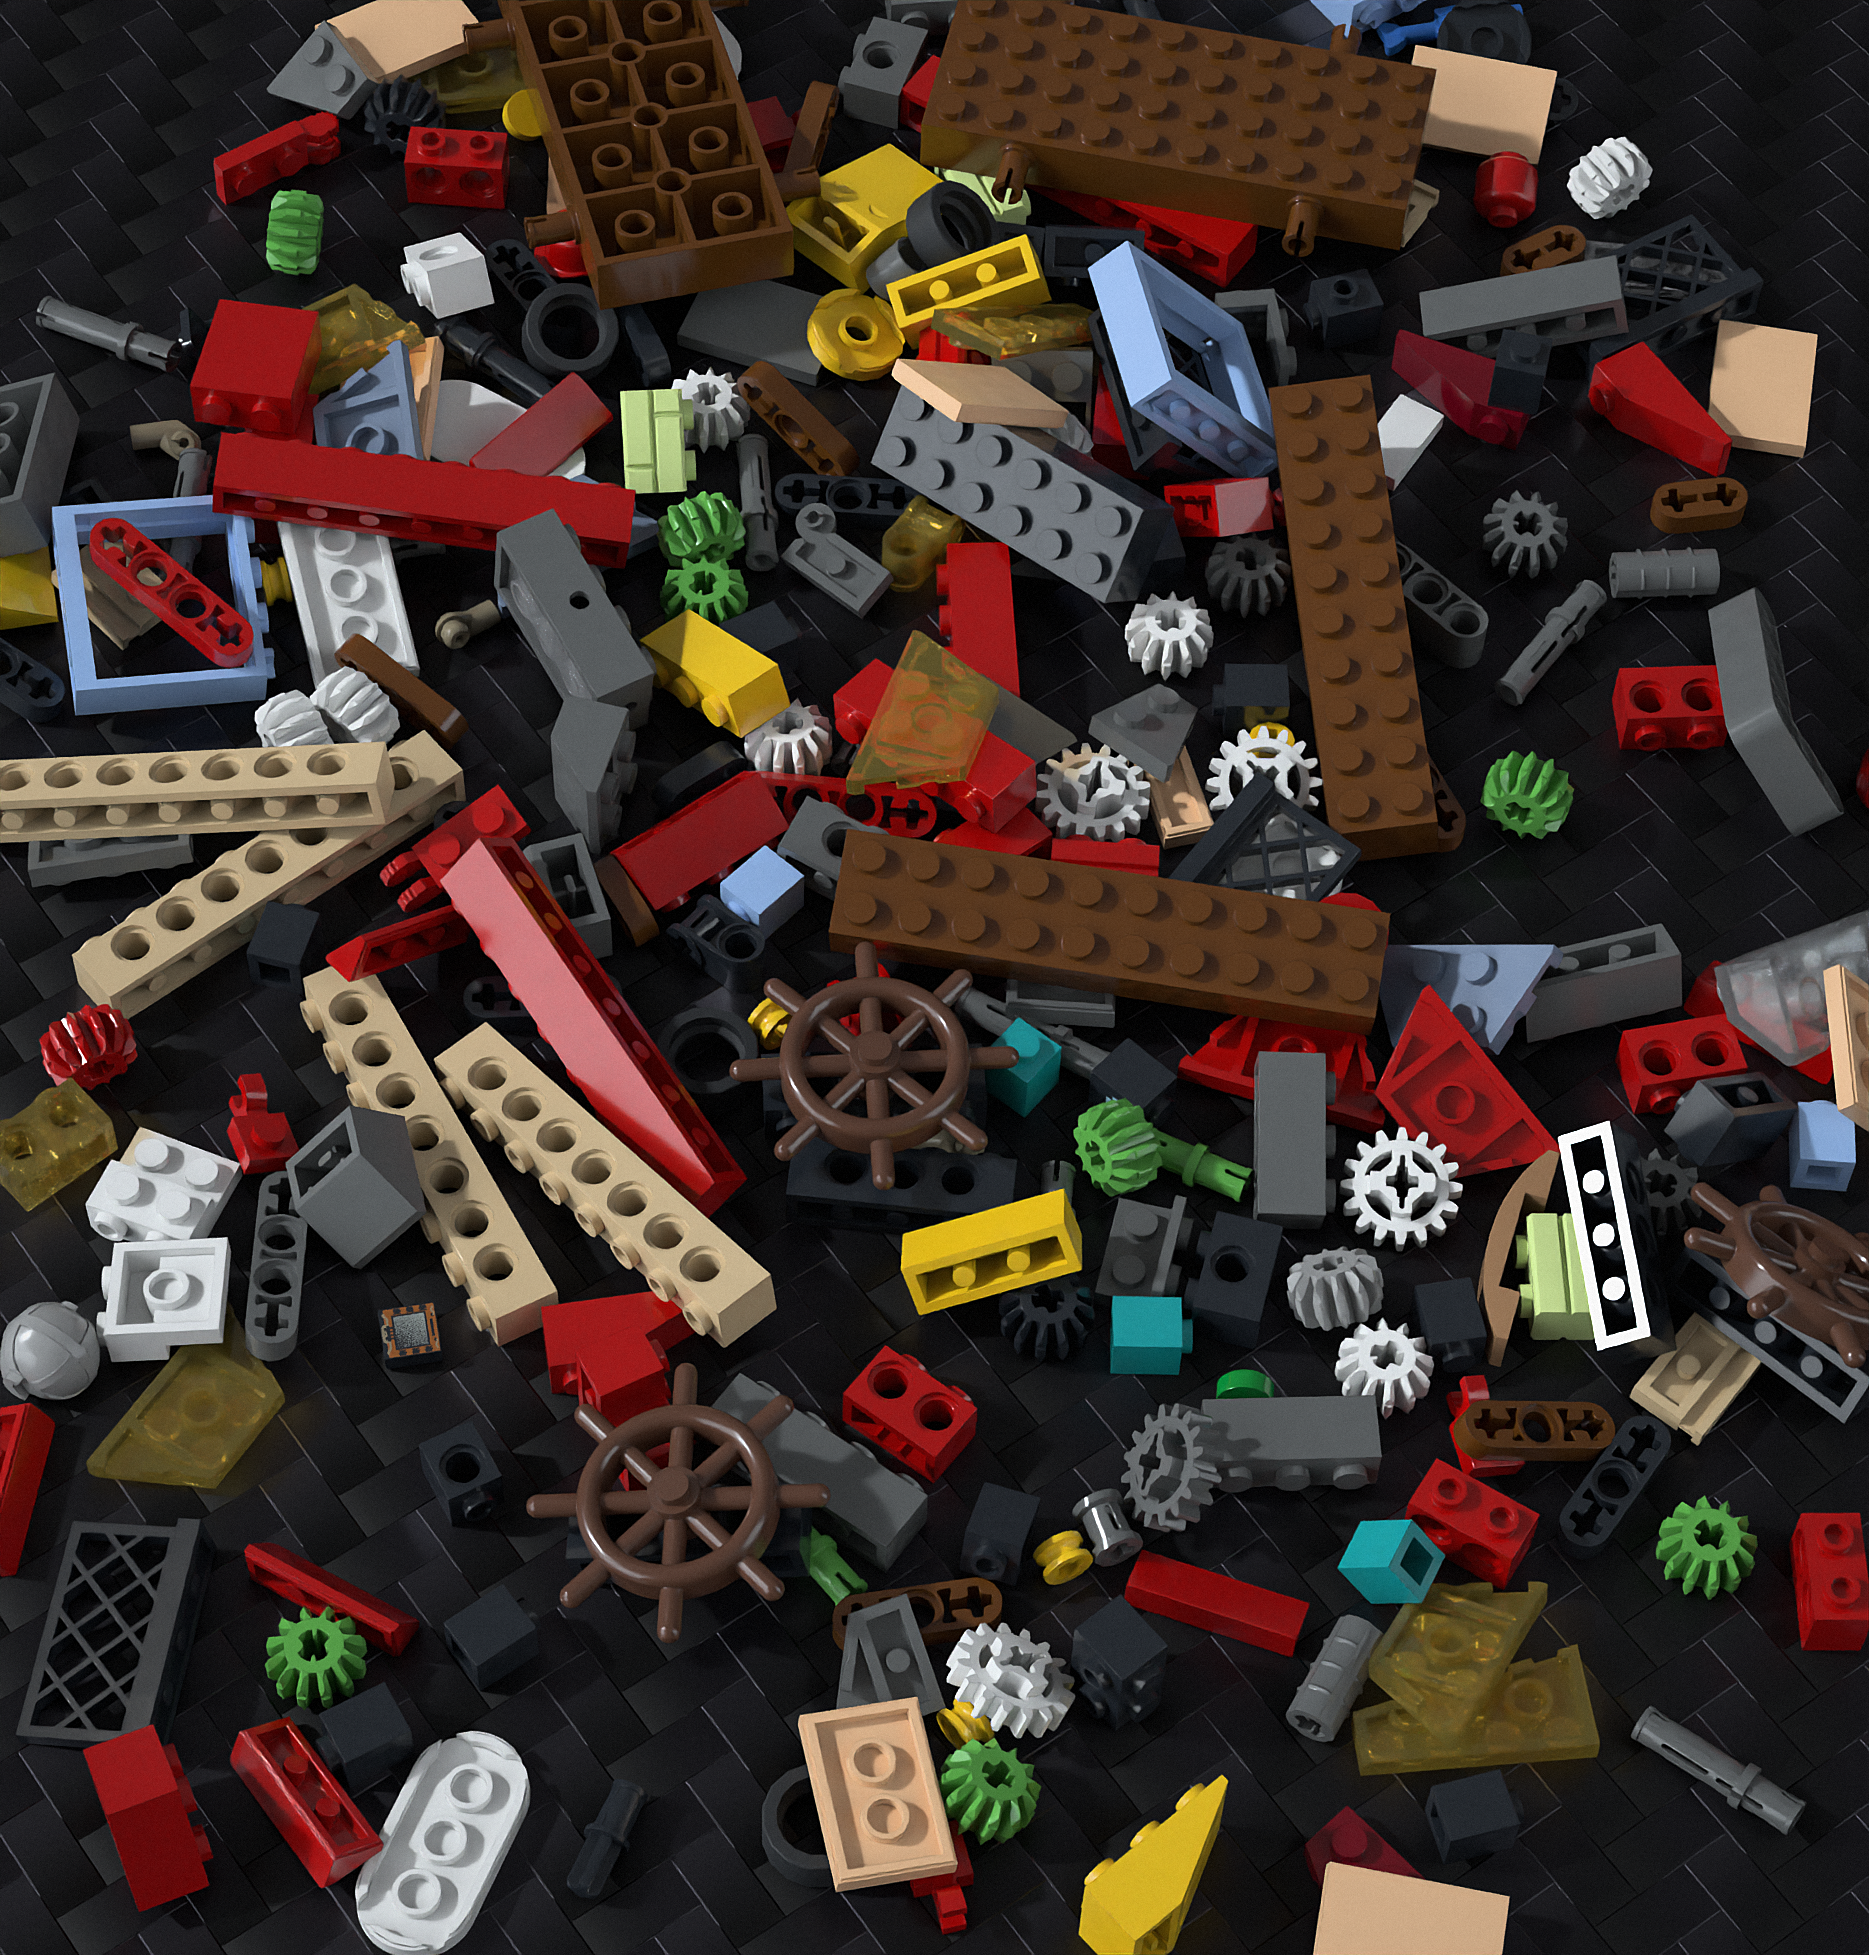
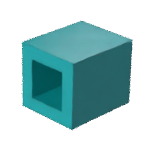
M1018 1017L990 1046L1014 1047L1020 1056L1018 1064L1013 1068L986 1069L985 1081L988 1093L1025 1118L1059 1082L1062 1047Z
M1113 1296L1110 1317L1111 1374L1179 1375L1182 1353H1192L1193 1344L1192 1319H1182L1181 1297Z
M1412 1519L1361 1521L1337 1569L1371 1604L1422 1603L1442 1564L1445 1554Z

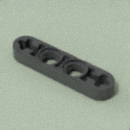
M287 1171L275 1172L268 1175L262 1181L256 1218L245 1320V1344L252 1355L266 1361L280 1360L289 1356L295 1349L298 1335L308 1223L295 1210ZM282 1195L291 1196L289 1215L278 1214V1202ZM275 1235H284L293 1239L296 1244L287 1250H275L267 1246L265 1241ZM270 1279H280L289 1283L292 1288L286 1293L273 1295L263 1291L260 1286ZM267 1315H278L276 1336L265 1335Z

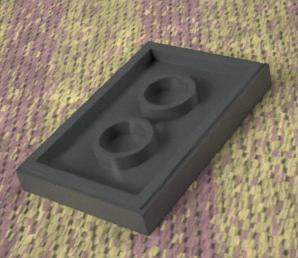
M769 280L698 292L677 333V345L749 367L756 361H764L774 366L786 378L817 386L825 366L812 352L807 339V324L816 305L823 296Z

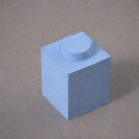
M765 845L720 883L721 902L739 917L756 926L763 933L764 939H767L804 906V875Z
M1830 1101L1798 1102V1109L1793 1116L1789 1128L1790 1187L1846 1191L1856 1164L1854 1122L1840 1113L1837 1105Z

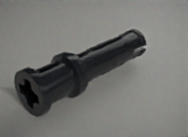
M463 313L444 317L434 332L433 337L439 336L445 347L444 352L448 351L465 362L466 370L479 375L485 373L532 405L556 386L555 383L503 349L496 335L491 332L482 333L467 323L466 316Z

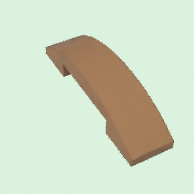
M1548 1150L1535 1160L1514 1183L1503 1200L1489 1235L1479 1277L1477 1302L1487 1333L1484 1351L1489 1364L1501 1367L1521 1294L1519 1291L1501 1287V1279L1518 1221L1525 1223L1526 1216H1529L1531 1213H1544L1560 1153Z

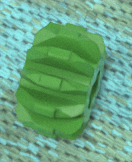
M292 189L291 192L279 190L274 196L269 213L266 258L272 270L283 271L284 274L299 275V273L312 274L317 268L324 223V206L319 195L307 194V191Z
M703 491L695 498L689 499L685 497L684 502L681 504L669 506L668 515L662 516L657 521L659 530L656 535L660 541L658 545L664 558H667L670 565L675 566L679 570L683 558L695 564L699 563L703 554H705L709 563L712 564L723 558L725 560H732L734 558L733 552L745 545L743 535L746 531L742 525L744 523L742 516L731 500H727L722 492L709 496L706 491Z
M703 554L699 563L693 564L683 558L679 570H668L665 577V585L662 586V591H660V606L663 607V612H665L666 622L690 609L719 627L720 623L737 617L746 611L748 591L745 590L743 585V577L740 570H729V565H727L725 558L714 564L709 563L707 557Z
M1512 751L1507 758L1497 759L1495 765L1491 766L1481 790L1482 797L1480 802L1487 807L1486 818L1500 821L1501 831L1507 829L1517 831L1521 839L1527 833H1531L1536 838L1543 839L1547 832H1557L1560 825L1564 823L1573 801L1574 788L1568 784L1569 773L1564 770H1555L1554 759L1545 762L1539 760L1534 751L1526 758L1518 752Z
M1126 1098L1117 1101L1110 1100L1089 1108L1088 1112L1079 1116L1078 1127L1073 1130L1074 1137L1079 1144L1075 1153L1082 1159V1171L1088 1172L1091 1175L1092 1184L1096 1189L1102 1188L1109 1196L1124 1195L1146 1187L1149 1182L1157 1179V1168L1162 1165V1158L1157 1152V1147L1161 1143L1154 1137L1152 1132L1153 1123H1147L1144 1119L1143 1109L1140 1106H1133Z
M1705 1495L1697 1501L1695 1509L1681 1502L1675 1508L1673 1518L1667 1517L1661 1524L1659 1535L1662 1540L1658 1542L1656 1548L1657 1559L1667 1562L1664 1570L1666 1580L1680 1577L1684 1579L1682 1589L1685 1595L1693 1591L1695 1586L1702 1587L1708 1600L1716 1596L1719 1587L1732 1594L1733 1591L1738 1589L1741 1578L1750 1576L1755 1561L1752 1555L1755 1554L1758 1546L1757 1536L1746 1533L1749 1526L1748 1515L1735 1518L1729 1516L1731 1510L1729 1500L1720 1505L1718 1510L1711 1508Z
M328 1605L319 1618H312L310 1610L303 1606L300 1611L301 1621L296 1624L281 1618V1622L278 1625L281 1636L268 1637L266 1648L271 1658L265 1664L267 1675L271 1680L277 1681V1693L283 1700L297 1694L298 1706L302 1707L305 1711L314 1698H320L321 1704L330 1709L333 1705L332 1694L337 1692L351 1698L352 1693H354L352 1680L364 1678L367 1669L365 1661L361 1658L367 1653L366 1642L361 1635H355V1622L350 1616L336 1622L335 1611Z
M995 1737L984 1745L972 1738L960 1750H956L953 1755L950 1754L941 1767L942 1772L939 1776L938 1784L944 1802L946 1817L954 1818L958 1822V1835L970 1830L975 1833L980 1845L990 1840L992 1836L1003 1844L1007 1839L1012 1838L1016 1832H1019L1022 1827L1025 1828L1035 1814L1034 1809L1037 1806L1035 1803L1039 1798L1042 1786L1031 1779L1033 1777L1034 1765L1022 1764L1017 1760V1748L1005 1752L1001 1750Z

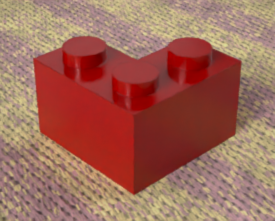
M639 1323L575 1350L579 1406L586 1403L593 1405L614 1426L618 1427L625 1421L643 1412L670 1405L668 1399L671 1398V1392L664 1377V1373L670 1371L667 1356L657 1339L648 1341ZM670 1443L657 1446L645 1452L661 1469L668 1467ZM626 1468L620 1474L619 1479L626 1491L647 1490Z
M152 1724L83 1749L138 1911L147 1910L210 1886L202 1862L213 1858L212 1851L202 1823L192 1827L190 1825L187 1814L197 1811L198 1808L187 1776L184 1775L174 1743L162 1746Z

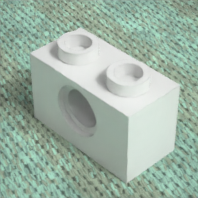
M460 232L404 247L407 264L401 265V274L406 290L409 294L414 293L419 305H425L437 319L495 303L484 255Z

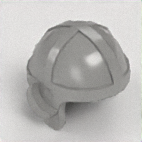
M67 1301L62 1303H37L28 1307L7 1325L1 1343L0 1370L4 1386L12 1394L23 1400H26L29 1394L49 1400H66L81 1393L95 1379L100 1362V1344L95 1326L87 1318H83L76 1312L77 1305Z

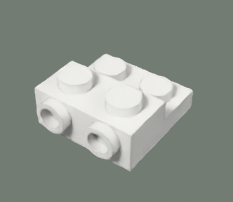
M140 1127L120 1162L111 1159L85 1205L90 1225L101 1236L112 1241L125 1239L130 1242L207 1238L240 1181L242 1169L240 1163Z
M228 1237L114 1243L112 1265L104 1266L102 1271V1291L104 1299L107 1301L106 1312L98 1313L96 1323L100 1347L107 1346L112 1362L167 1360L170 1356L171 1345L223 1343L231 1259Z

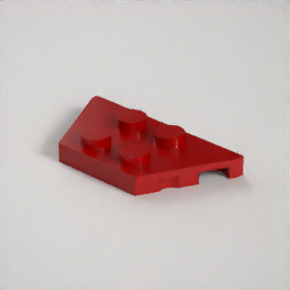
M1430 984L1426 986L1415 1004L1374 1092L1376 1098L1400 1127H1405L1408 1138L1415 1142L1422 1132L1428 1133L1427 1148L1433 1150L1435 1147L1444 1144L1447 1150L1442 1163L1457 1162L1459 1166L1458 1174L1453 1179L1532 1163L1548 1150L1561 1154L1560 1146Z
M1237 1015L1231 1020L1224 1021L1210 1034V1040L1192 1057L1189 1054L1183 1057L1178 1066V1079L1254 1100V1067L1259 1051L1326 1053V1072H1335L1336 1076L1334 1105H1326V1121L1376 1135V1132L1383 1130L1385 1115L1383 1109L1380 1110L1378 1099L1374 1095L1376 1078L1372 1062L1367 1058L1366 1036L1362 1034Z

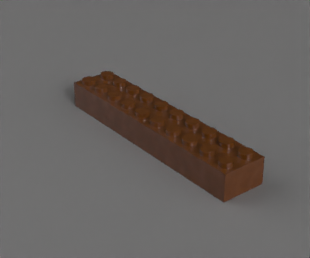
M1370 375L1268 388L1271 424L1320 776L1322 779L1327 826L1361 849L1362 856L1357 862L1439 852L1438 820Z
M847 829L829 927V940L831 951L855 954V948L860 942L869 941L875 945L877 958L950 970L966 969L970 973L1102 994L1110 993L1127 998L1370 1036L1376 1017L1391 913Z

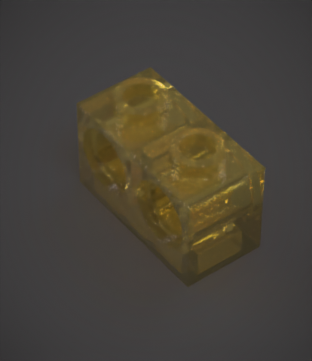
M72 1077L57 1087L44 1090L30 1106L11 1119L0 1121V1183L29 1212L118 1149L112 1120ZM66 1123H77L71 1127L61 1128ZM22 1154H32L25 1159H15Z

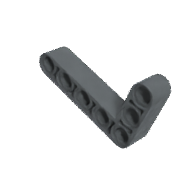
M1754 587L1708 610L1724 719L1728 733L1739 754L1787 829L1794 837H1797L1843 815L1844 808L1836 788L1793 721L1777 626L1763 594L1757 587Z

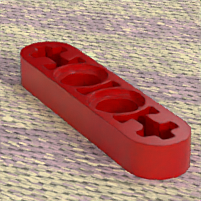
M108 518L95 524L90 533V555L93 562L215 664L221 667L234 668L243 665L249 660L253 651L254 633L252 626L243 616L127 521L119 518ZM107 539L109 542L115 543L121 539L123 541V552L115 546L110 547L108 550L104 549V540ZM126 556L131 559L128 567H126ZM155 567L164 571L167 579L160 585L147 586L140 582L137 575L145 568ZM194 599L201 602L206 610L201 616L191 619L180 615L176 607L183 600ZM215 618H217L216 629L212 626ZM220 634L227 639L237 635L239 637V646L237 647L233 643H228L224 647L221 646Z
M759 770L752 771L760 773L773 797H777L779 786L787 787L783 801L784 812L782 814L789 826L798 813L793 804V796L797 791L806 788L818 792L823 802H829L838 806L846 816L866 826L879 827L892 836L921 837L932 829L938 813L935 797L925 793L918 785ZM863 793L871 797L876 806L875 813L868 819L859 820L853 818L846 810L845 804L850 796ZM884 796L893 797L891 808H907L909 800H918L920 809L928 811V814L920 815L918 823L908 822L907 813L891 811L890 822H883L881 819L885 809Z

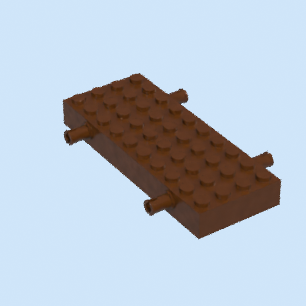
M497 0L503 16L502 19L462 24V34L467 55L509 47L511 52H515L567 210L536 217H524L529 248L536 249V247L573 241L574 245H578L600 310L794 275L793 228L783 202L820 197L821 185L815 165L774 174L770 169L712 13L713 11L748 7L749 0Z
M958 0L921 123V165L996 178L992 185L991 193L997 201L1003 204L1008 188L1012 189L1008 204L1018 203L1023 195L1024 184L1027 183L1283 229L1286 232L1282 240V247L1293 256L1298 240L1302 241L1299 257L1312 253L1315 235L1400 250L1428 123L1437 69L1357 55L1362 41V33L1353 25L1350 26L1347 40L1343 39L1346 24L1337 25L1333 28L1329 50L1075 6L1076 0Z

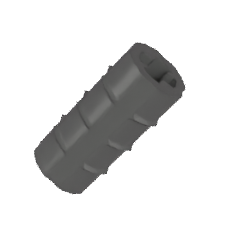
M1688 547L1686 550H1666L1662 548L1661 551H1641L1637 549L1635 552L1612 553L1609 563L1611 594L1613 598L1637 597L1639 600L1642 597L1662 596L1666 599L1668 596L1687 595L1691 598L1693 595L1716 594L1720 582V566L1716 549H1691Z
M1353 1615L1340 1617L1329 1637L1323 1640V1648L1315 1662L1310 1663V1671L1303 1684L1297 1687V1694L1286 1712L1288 1722L1301 1734L1319 1742L1334 1740L1344 1720L1349 1718V1711L1357 1696L1363 1693V1685L1371 1671L1376 1670V1662L1386 1645L1384 1634L1369 1621Z

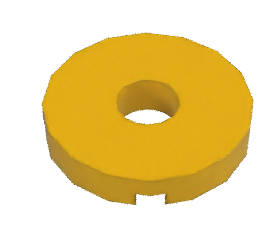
M846 288L834 290L819 300L808 320L807 339L813 354L827 369L843 378L857 381L881 378L894 368L897 358L899 359L903 352V345L905 343V337L899 329L893 308L887 301L876 295L873 299L862 295L863 290ZM846 327H856L862 330L868 340L859 341L852 338L847 333Z

